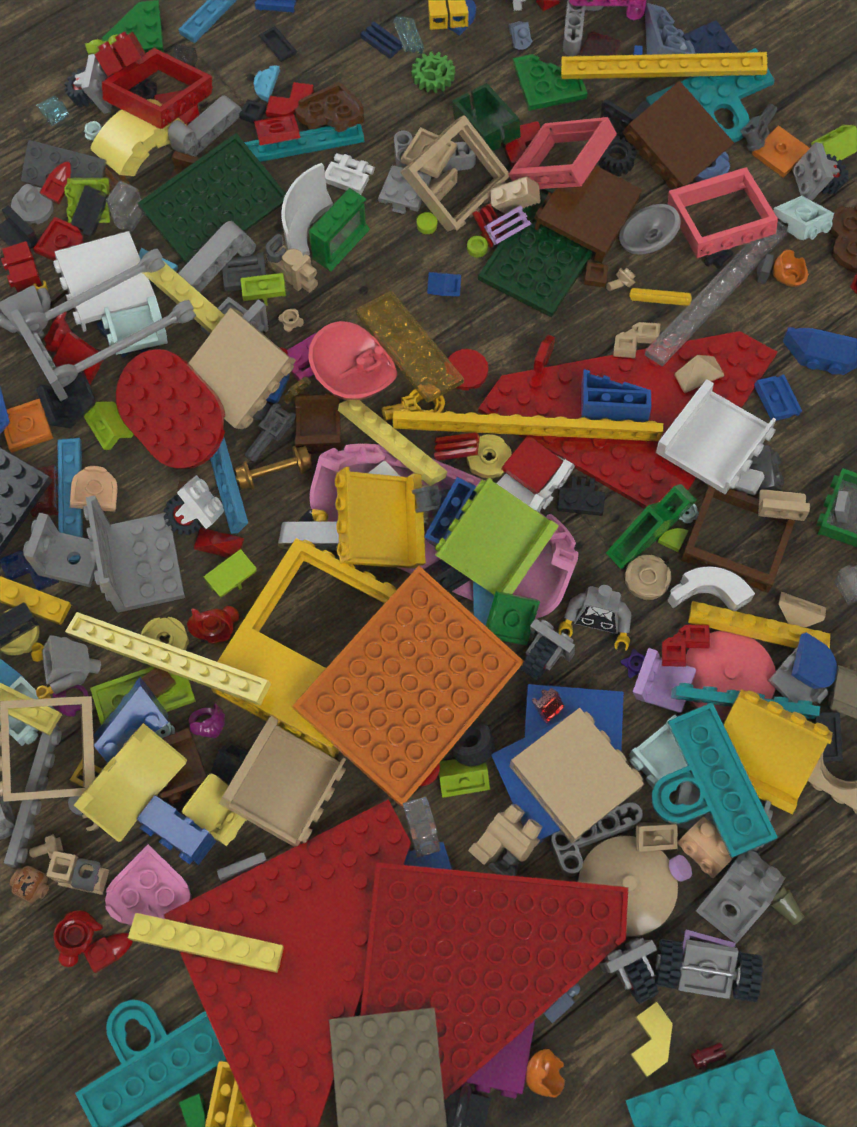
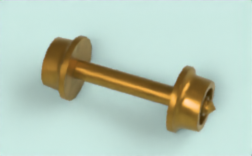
M293 446L295 456L293 458L250 471L247 462L244 461L241 466L235 468L237 474L235 476L237 483L239 482L241 490L247 488L254 490L255 487L252 479L298 466L300 474L303 475L304 471L312 468L311 460L313 455L308 453L306 446L300 448Z

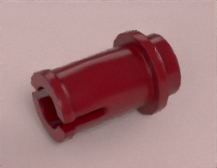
M718 1042L702 1050L695 1049L694 1053L691 1054L694 1066L697 1069L701 1068L704 1070L706 1065L726 1059L725 1050L720 1049L723 1048V1045Z

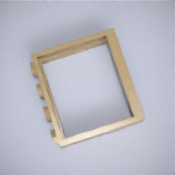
M465 115L456 119L400 172L447 232L453 229L457 231L460 227L466 224L464 220L468 216L472 217V212L479 211L478 207L482 203L486 204L491 200L490 189L506 184L505 181L509 178V172ZM459 133L494 179L461 211L452 217L418 175L417 171Z
M92 696L0 701V746L2 756H0V771H2L0 796H3V802L81 796L95 780ZM80 705L84 788L11 793L8 709Z

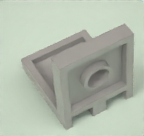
M230 297L217 308L224 315L230 308L236 309L261 333L262 331L267 332L269 330L266 306L259 299L249 310L243 308ZM200 326L201 330L208 336L211 334L203 326Z
M39 513L37 520H34L32 523L31 537L24 545L23 553L27 561L39 576L91 587L94 571L97 569V563H93L90 552L91 549H94L93 541L90 542L86 538L60 533L49 515ZM72 556H81L77 564H69V559Z
M752 850L737 856L727 873L697 908L696 912L737 944L771 904L785 877L781 875L778 869L763 861L756 852ZM725 905H733L737 913L732 914L728 912Z

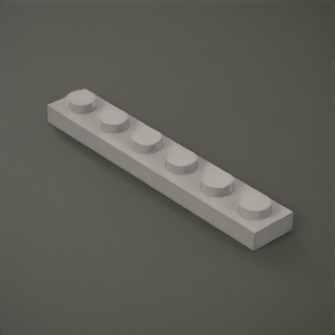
M57 724L50 736L42 732L25 792L45 791L47 788L48 770L52 768L55 761L54 749L60 743L62 732ZM40 799L22 800L4 860V864L11 868H20L21 863H24L27 858L28 850L26 846L28 839H31L34 834L35 826L33 822L35 815H38L41 810Z

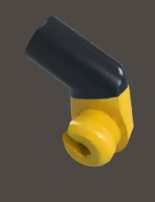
M309 509L298 522H328L329 516L324 510Z

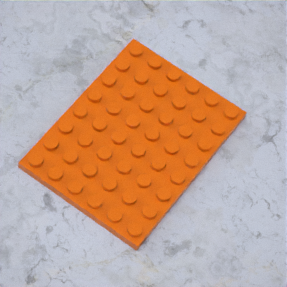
M418 566L292 705V708L396 803L403 806L524 661L424 569Z

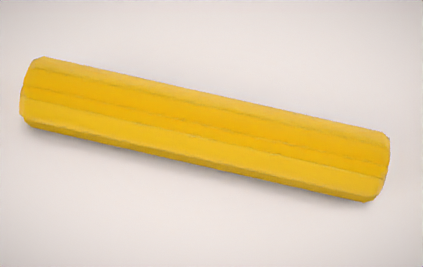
M632 288L630 292L632 301L689 306L692 301L691 294L685 292Z

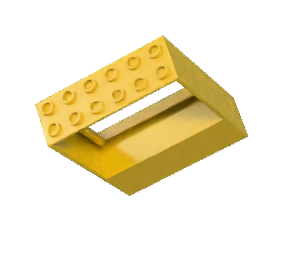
M296 538L217 661L268 680L271 686L261 705L259 706L219 690L211 689L213 693L266 722L270 716L279 720L276 726L335 759L339 750L292 708V705L326 668L259 631L303 561L383 603L393 595L396 588L388 582L382 583L376 580L375 576L367 571L362 573L355 569L356 567L353 564H340V560L336 559L331 552L327 550L322 552L315 548V545L305 539L301 541Z

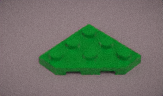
M159 0L138 2L102 37V41H108L109 37L119 35L124 31L127 34L134 32L145 53L153 48L164 52Z
M533 54L513 58V65L529 111L587 99L588 93L583 79H561V67L552 63L548 65L540 61V57Z

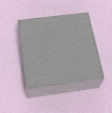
M839 491L835 507L837 522L847 523L851 502L849 493L846 491Z

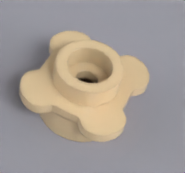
M287 309L283 314L279 315V321L284 324V330L287 332L304 324L303 319L299 317L297 309Z

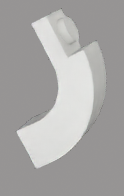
M700 567L690 570L683 575L681 583L670 590L671 594L668 602L674 608L695 594L710 593L720 598L728 609L737 611L749 603L755 593L742 578L731 571L718 567Z

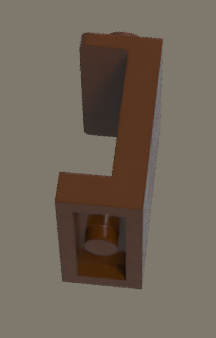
M332 393L316 396L303 394L295 397V446L297 448L306 446L308 453H324L332 448L341 451L340 412L338 411L339 397L334 396Z
M189 728L162 738L187 759V763L159 794L161 800L169 805L182 801V797L189 794L193 796L207 777Z

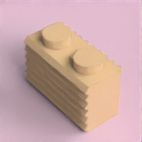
M528 176L490 189L491 205L505 214L520 205L522 208H525L529 205L532 206L533 204L540 203L539 184L534 182V180L532 181Z

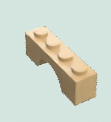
M822 753L808 779L810 785L819 791L827 792L836 802L840 804L845 803L852 807L853 811L857 814V780L844 781L833 776L824 764Z

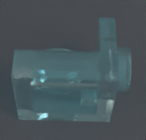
M55 95L37 105L39 111L51 126L69 117L65 104L62 101L59 102Z

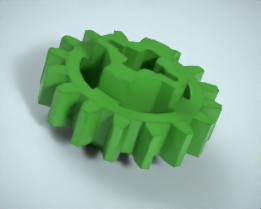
M430 52L429 56L422 54V59L416 58V63L412 64L414 84H419L420 90L425 87L427 93L431 89L434 90V93H437L439 88L445 91V85L450 87L451 81H454L455 66H453V61H448L447 55L440 57V52L437 55H433Z

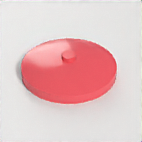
M725 631L710 633V648H689L686 653V665L696 669L692 683L694 688L703 689L704 686L718 688L717 692L724 693L727 690H750L765 695V699H772L775 687L768 680L776 672L775 666L769 653L755 639ZM689 701L695 709L707 705L705 703ZM714 705L722 723H724L732 707Z

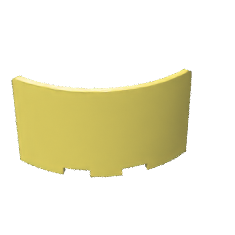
M148 99V101H150V102H152V103H154V104H156V105H158V106H161V105H162V104H161L159 101H157V100ZM120 110L101 128L91 145V150L101 159H105L106 164L119 175L135 176L141 164L150 155L148 152L151 149L171 144L168 129L172 123L163 129H159L124 110Z
M143 723L126 741L116 756H113L101 770L99 776L87 787L74 806L116 841L121 842L154 795L157 796L187 763V759Z

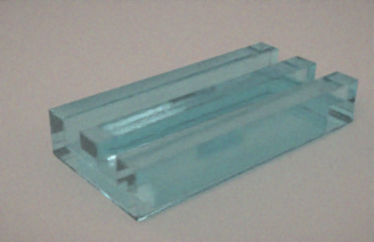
M396 16L394 24L404 52L411 50V53H415L417 50L418 54H422L424 46L414 19Z

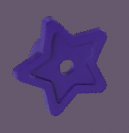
M635 649L632 650L629 658L621 660V664L628 668L629 678L640 673L645 656L639 654Z

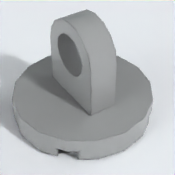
M25 184L12 199L11 208L28 225H31V223L41 224L49 219L53 213V201L40 195L41 188L34 187L31 184Z

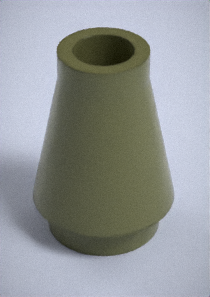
M784 886L780 887L770 906L789 920L792 925H796L804 918V915L800 911L791 891L786 890Z

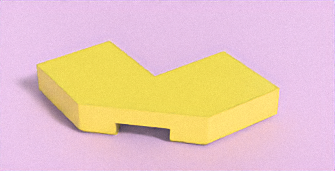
M657 1002L635 1017L651 1039L631 1054L646 1077L668 1062L672 1022Z

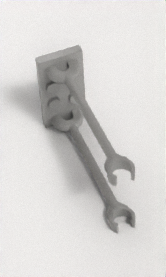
M158 249L147 252L137 265L45 313L33 312L22 317L18 309L10 312L60 401L68 398L63 387L73 382L79 372L172 323H186L196 317L191 302L184 300L177 304L168 316L75 365L66 364L56 368L37 333L46 327L49 320L141 272H156L162 269L165 263Z

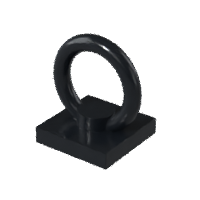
M463 1086L461 1090H456L444 1100L447 1127H485L491 1099L472 1094L469 1086Z

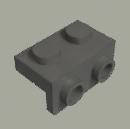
M766 445L758 457L753 456L751 459L753 462L750 469L761 471L765 476L756 494H759L762 489L782 491L781 485L784 484L782 473L779 472L778 465L781 464L779 453L774 451L769 445Z

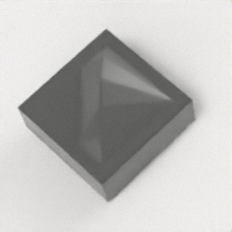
M766 254V257L759 263L757 268L758 283L765 284L767 282L774 261V255Z

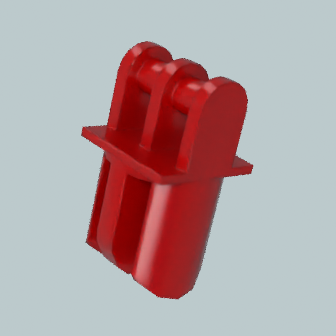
M489 203L479 211L472 212V215L482 232L480 236L487 240L488 246L491 248L493 247V242L484 226L495 221L498 217ZM502 221L491 227L492 231L496 230L495 228L503 226L504 222ZM506 229L496 234L495 237L498 239L507 233Z

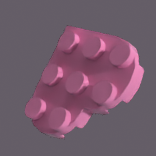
M147 845L112 880L106 889L105 907L112 918L120 923L132 925L135 913L165 919L163 914L192 900V895L186 881L151 846Z

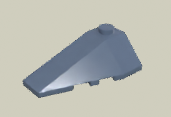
M646 3L647 55L696 54L693 44L690 41L684 40L683 31L674 27L675 21L666 9Z

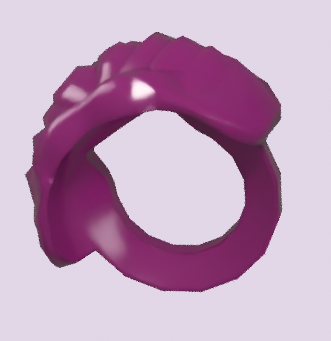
M76 685L58 694L53 693V698H66V691L72 688L79 689L83 696L89 695L82 685ZM80 705L54 706L57 711L68 717H74L76 712L81 710Z
M216 703L213 709H198L189 717L190 731L202 737L217 738L225 724V714ZM202 715L212 716L203 722H195Z

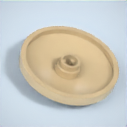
M634 836L613 837L598 844L585 858L578 875V882L629 887L626 937L643 936L660 927L673 911L678 894V883L670 872V860L662 850L636 851V837Z

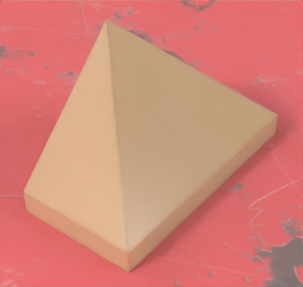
M453 168L441 174L438 179L434 178L430 181L428 187L439 201L457 183V169Z
M704 355L695 356L675 373V377L684 393L702 386L706 379L712 382L724 376L715 357Z
M781 592L779 606L788 624L805 628L824 621L826 607Z
M639 822L636 826V851L678 849V824Z

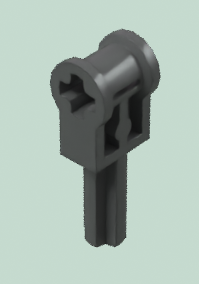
M768 104L761 116L752 117L749 123L741 130L742 136H745L749 151L758 150L765 145V140L770 134L767 126L776 114L777 106Z
M278 403L273 404L259 424L261 433L245 453V457L251 462H256L272 439L279 442L285 432L293 425L296 414L285 411Z
M437 485L411 490L412 494L415 495L416 513L440 509L449 489L439 490Z

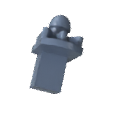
M518 21L508 24L514 48L519 50L528 48L532 43L528 22Z
M576 983L544 1013L551 1023H554L576 1002L573 997L577 996L580 992L579 984Z

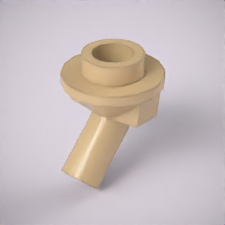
M620 268L616 274L619 279L608 282L606 288L608 291L624 285L630 287L635 283V275L628 268H625V270Z
M54 834L46 837V844L29 850L30 856L34 858L48 853L51 859L53 851L63 852L60 837L55 838Z

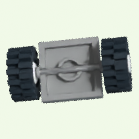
M660 939L654 977L656 986L673 989L678 987L679 991L729 999L732 983L734 982V999L750 1002L758 1001L763 978V960L761 955L739 952L738 955V948L687 939L683 955L682 942Z

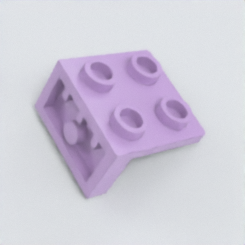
M648 648L633 689V694L637 700L682 713L686 701L671 699V691L674 687L679 686V683L692 684L696 669L687 665L686 667L662 666V658L658 651Z

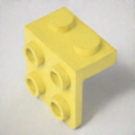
M209 774L184 806L182 813L193 820L200 828L208 830L215 840L227 846L236 837L238 830L247 820L219 804L228 785L216 775Z

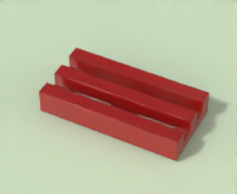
M475 432L436 438L437 445H435L436 453H434V458L438 461L477 456L480 441L479 434Z

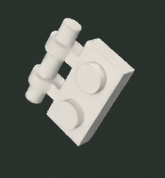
M336 153L334 161L339 164L330 162L325 172L326 183L346 191L351 188L361 195L369 181V175L365 174V172L372 175L375 167L368 165L366 161L354 160L347 154L341 155Z

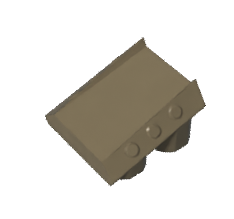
M838 665L836 679L831 684L828 705L831 713H840V718L848 715L857 720V671Z

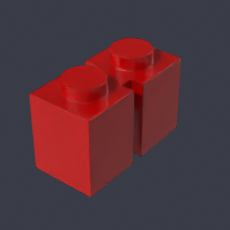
M124 31L115 36V42L110 44L106 41L98 46L99 51L94 55L107 77L146 55L134 32L127 34Z
M27 241L2 249L4 258H1L5 271L9 270L10 274L6 276L11 288L15 287L17 293L33 286L34 283L37 287L43 286Z

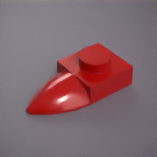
M64 162L53 169L39 192L40 195L57 204L61 203L65 195L67 178L71 177L70 162Z
M129 933L114 934L107 938L103 937L88 946L83 953L94 973L117 961L129 950L133 943V940L128 938Z

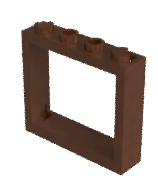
M709 485L681 561L699 568L718 567L731 571L742 578L750 587L768 593L774 583L795 520L767 517L786 524L768 574L696 548L694 545L712 498L758 514L759 499L753 498L743 491L731 489L724 494Z

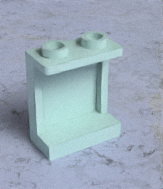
M155 296L147 297L148 305L114 313H110L108 307L104 308L105 316H102L104 329H109L110 334H107L109 346L162 319ZM165 328L117 352L116 355L168 343Z
M673 715L669 720L674 719L677 716ZM667 722L640 746L631 750L629 754L631 764L638 771H643L647 776V782L652 788L663 776L687 766Z

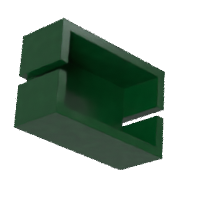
M487 83L471 90L473 110H471L468 92L452 100L454 119L456 120L465 115L492 151L502 147L501 143L506 145L521 137L520 119Z

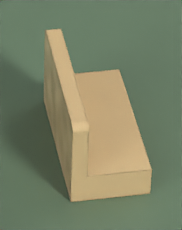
M763 489L759 492L758 516L804 521L810 512V503H806L805 494Z

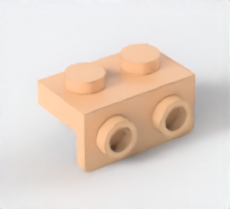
M704 816L678 841V845L712 878L733 859L730 857L717 828Z

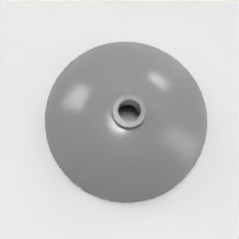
M666 204L651 205L639 210L626 221L620 231L619 239L622 247L632 254H649L662 249L673 240L679 231L681 218L678 211Z

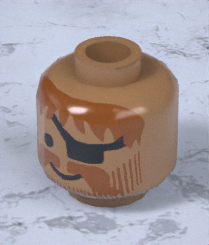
M32 866L18 868L10 880L11 891L18 898L28 903H33L39 898L43 899L49 890V885H47L48 877L44 872Z

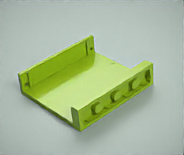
M487 478L486 481L482 479L474 489L477 494L473 500L468 498L461 508V511L464 513L460 519L455 518L448 527V530L451 532L447 538L444 539L442 537L434 549L437 550L435 555L493 595H495L496 591L513 594L559 525L493 482L491 478Z

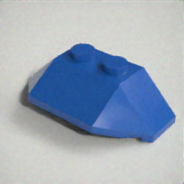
M788 327L783 343L800 365L806 366L809 369L828 371L835 375H844L857 368V338L814 328L795 329Z

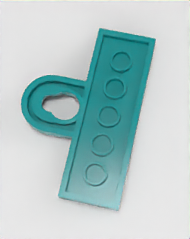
M755 48L746 53L758 52V50ZM767 68L766 75L692 76L681 82L733 142H737L744 137L741 130L749 123V115L740 99L773 85L775 80ZM674 85L647 96L646 102L652 105ZM721 108L729 109L734 116L733 128L726 129L722 124H719L714 115L715 111Z
M713 702L669 720L667 724L687 766L663 776L655 784L651 801L656 814L666 822L681 824L710 813L731 858L778 838ZM681 783H692L698 788L700 796L695 804L674 805L669 799L670 794Z
M129 1000L119 1004L111 1012L106 1027L108 1039L121 1065L75 1094L92 1127H124L216 1068L219 1061L225 1062L227 1059L206 1011L168 1034L156 1011L150 1005L139 1000ZM131 1019L138 1020L140 1025L147 1027L150 1031L151 1041L148 1047L142 1051L132 1050L126 1042L127 1032L125 1025Z

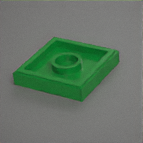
M496 591L486 627L501 641L527 645L531 634L530 625L535 620L540 601Z

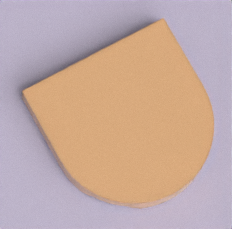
M88 466L73 477L69 508L83 509L84 506H87L86 497L95 495L103 511L115 512L117 481L105 468Z

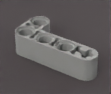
M569 0L567 1L563 52L566 55L575 56L580 52L585 10L598 11L604 6H574L570 4Z
M223 95L188 126L180 120L174 121L168 129L172 149L191 156H197L239 118L242 110L241 107Z
M405 130L398 131L394 136L396 166L405 168L407 165L401 163V157L413 140L411 133ZM456 142L457 149L442 172L453 168L468 170L474 167L476 155L466 142Z
M228 221L222 225L178 274L200 293L237 252L242 257L250 256L255 251L256 244L233 221Z
M283 522L278 546L289 550L294 540L298 538L301 541L304 539L310 541L319 550L337 551L339 543V533L336 530L337 522Z
M631 802L616 807L601 819L611 820L614 826L612 829H605L601 825L600 820L589 829L591 832L590 837L584 838L581 836L573 844L567 838L568 844L566 846H559L555 838L560 835L565 836V834L561 830L552 834L550 847L560 872L566 877L576 876L583 865L579 848L635 828L642 819L643 813L640 806ZM627 811L629 812V814L635 815L633 821L630 817L622 819L621 823L619 821V819L625 817ZM569 858L574 859L577 863V868L574 870L566 868L564 861Z

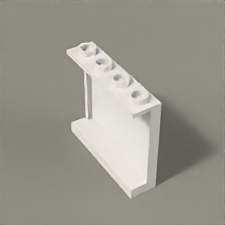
M127 231L55 251L56 260L53 261L56 272L62 275L60 282L63 290H68L69 294L66 295L68 301L137 265L141 259L130 232ZM141 272L74 307L76 312H73L76 325L81 324L83 332L87 331L86 323L100 320L102 316H105L104 308L108 307L110 313L145 306L148 305L147 297L155 296L149 279Z
M706 379L659 440L656 453L726 494L730 487L734 489L741 479L739 477L741 472L746 473L753 462L751 461L752 457L759 456L764 448L763 442L765 440L769 441L776 431L773 428L776 419L773 418L769 424L714 393L712 391L714 383Z

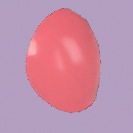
M344 321L330 323L317 332L309 346L308 358L316 379L334 396L341 399L363 400L372 397L389 386L397 377L394 362L382 344L357 324Z

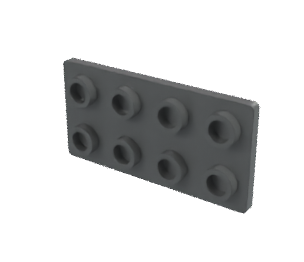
M29 140L21 181L43 186L53 169L67 161L70 162L71 166L70 178L104 177L106 160Z

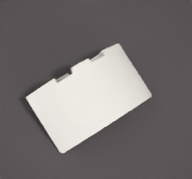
M323 163L306 170L292 183L282 205V223L286 247L288 250L298 249L303 256L305 254L310 255L307 245L310 225L333 206L326 188Z
M560 458L563 460L562 465L538 494L532 493L507 473L496 484L540 513L541 509H546L553 500L551 494L555 488L560 489L575 466L566 459Z

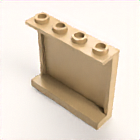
M230 308L190 360L189 365L219 397L225 411L224 419L234 428L244 429L253 422L255 413L266 405L268 396L279 388V382L282 378L293 370V364L296 359L289 357L248 322L240 311Z
M578 708L513 758L509 766L572 844L636 791L638 792L644 785L640 773L628 766L624 754L620 750L613 748L608 735L602 730L599 731L594 725L595 722L588 712H583L581 708Z
M270 716L219 804L296 847L301 841L306 843L312 832L309 826L312 821L317 822L324 810L320 806L324 800L328 802L335 790L331 786L335 780L340 781L346 768L342 766L346 759L343 757L340 762L276 726L279 720Z

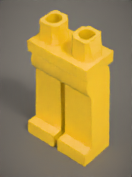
M428 0L430 30L448 28V14L450 28L468 27V7H466L465 0H447L448 11L446 0ZM462 16L463 20L454 21L453 17ZM433 18H443L444 20L441 23H436L433 21Z

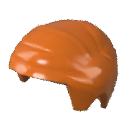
M783 251L773 264V276L778 282L789 287H796L807 281L809 274L805 259L796 258L794 251Z
M549 1049L538 1051L529 1060L525 1077L527 1086L534 1093L553 1098L559 1096L565 1084V1079L559 1073V1069L564 1066L563 1062Z

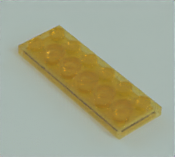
M392 290L356 308L358 318L376 338L426 403L464 384L462 375Z

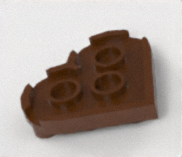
M341 82L304 97L299 101V106L295 109L298 121L307 125V128L311 130L317 129L320 125L328 124L334 127L337 132H343L349 127L364 122V108L361 101Z
M857 205L854 208H844V206H841L834 211L832 227L829 231L836 238L831 255L841 266L853 273H857Z

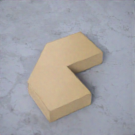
M639 322L633 325L629 331L616 335L614 357L635 358L637 343L659 344L661 324Z

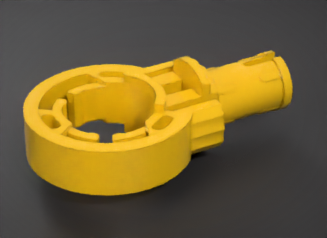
M419 387L413 390L409 396L401 397L400 404L382 407V415L384 420L387 421L393 419V411L407 409L412 412L424 411L417 403L422 399L426 400L427 396L435 405V409L430 411L433 413H444V397L434 388Z

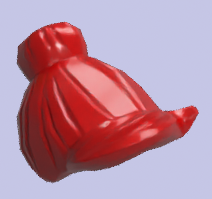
M67 312L56 317L48 334L45 336L44 340L47 345L45 348L47 351L56 353L66 333L72 332L65 321Z
M226 606L223 610L211 609L202 613L193 608L191 609L192 616L187 621V627L193 636L206 640L209 643L215 644L226 641L232 634L233 623L239 619V612L233 606Z
M81 910L72 911L57 924L53 937L55 947L60 952L58 961L62 966L73 967L76 965L79 955L90 945L94 932L103 928V925L98 923L89 913Z

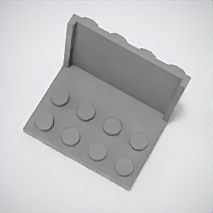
M96 496L86 497L87 506H84L83 509L85 518L90 523V527L87 528L88 538L90 542L93 541L94 549H91L90 552L93 563H97L98 570L94 571L95 581L97 585H100L101 592L105 593L106 600L111 601L117 613L185 598L174 534L171 530L172 525L168 527L166 523L169 520H164L166 513L110 525Z

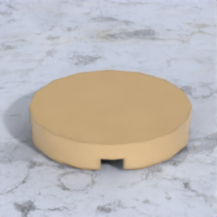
M654 555L638 556L629 563L625 572V583L629 591L636 597L644 600H654L661 597L668 590L671 582L669 567L661 558Z

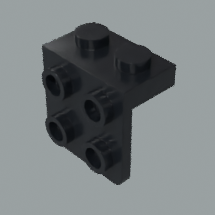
M605 99L602 102L600 118L608 117L617 133L616 136H620L622 140L625 137L622 133L625 128L651 104L643 101L630 114Z
M84 370L78 373L73 382L63 387L68 398L62 401L59 400L52 386L41 384L36 389L49 425L71 429L95 405L96 400Z

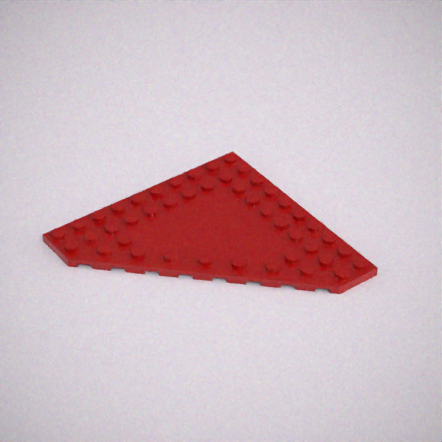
M741 331L636 350L635 358L609 355L545 367L542 373L535 372L534 370L512 373L500 377L478 408V412L482 415L496 413L500 416L518 414L523 417L540 415L545 418L560 416L567 419L581 418V384L583 371L586 369L592 375L602 378L605 375L611 377L610 380L621 384L627 382L651 390L649 421L663 423V436L700 388L698 387L684 393L675 377V373L695 356L715 357L724 376L712 381L714 383L712 391L738 407L743 408L755 389V382L763 377L778 352ZM518 435V436H520V437H522L523 439H525L528 435ZM529 435L553 454L573 463L574 468L591 478H595L597 482L644 509L650 504L660 502L675 485L682 484L689 491L697 477L658 455L656 450L659 441Z
M389 799L306 841V843H302L163 914L167 920L284 946L278 973L179 951L256 1127H319L321 1117L334 1082L329 1019L355 1017L363 992L376 862L404 865L411 847V841Z
M376 862L360 1016L435 1008L443 1096L445 1100L489 1062L501 1049L525 1030L528 1025L543 1014L555 1001L580 981L583 976L607 957L610 952L626 940L629 887Z

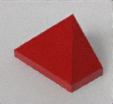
M200 528L194 549L229 558L242 548L244 538Z

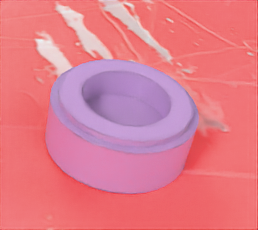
M678 855L670 859L669 869L676 880L683 882L691 878L692 869L684 856Z

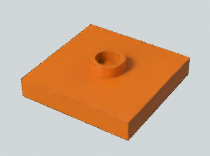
M778 125L766 138L765 145L758 150L752 151V155L784 178L810 148Z
M40 398L7 409L10 424L4 429V434L11 453L54 439Z

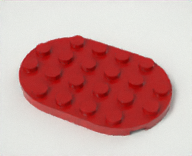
M154 349L134 357L122 371L116 388V404L119 415L126 426L159 462L178 469L195 468L207 462L217 452L225 434V430H223L225 417L223 405L216 393L185 359L166 350Z

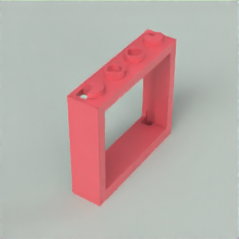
M608 117L544 123L508 175L512 181L528 176L532 181L534 180V182L539 184V189L581 187L617 133ZM589 140L573 164L539 167L555 143Z
M747 167L669 191L668 205L678 211L681 218L680 229L697 258L776 234L778 218ZM744 189L762 219L701 237L685 207Z

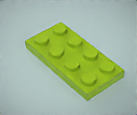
M152 666L90 688L101 725L111 712H114L122 698L129 693L137 679L144 677L155 667ZM169 673L176 684L157 698L164 709L168 712L196 702L189 679Z

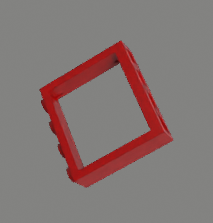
M153 48L141 59L125 66L102 82V95L104 101L159 129H163L212 94V76ZM158 70L189 85V87L161 106L128 91Z

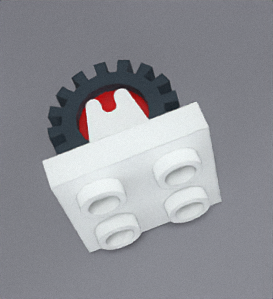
M196 475L177 492V495L175 494L167 502L164 508L166 513L164 520H169L166 524L168 527L170 525L173 526L171 529L173 532L179 530L178 534L180 535L184 532L186 535L197 532L202 526L205 529L211 526L224 512L221 501L209 491L207 483Z

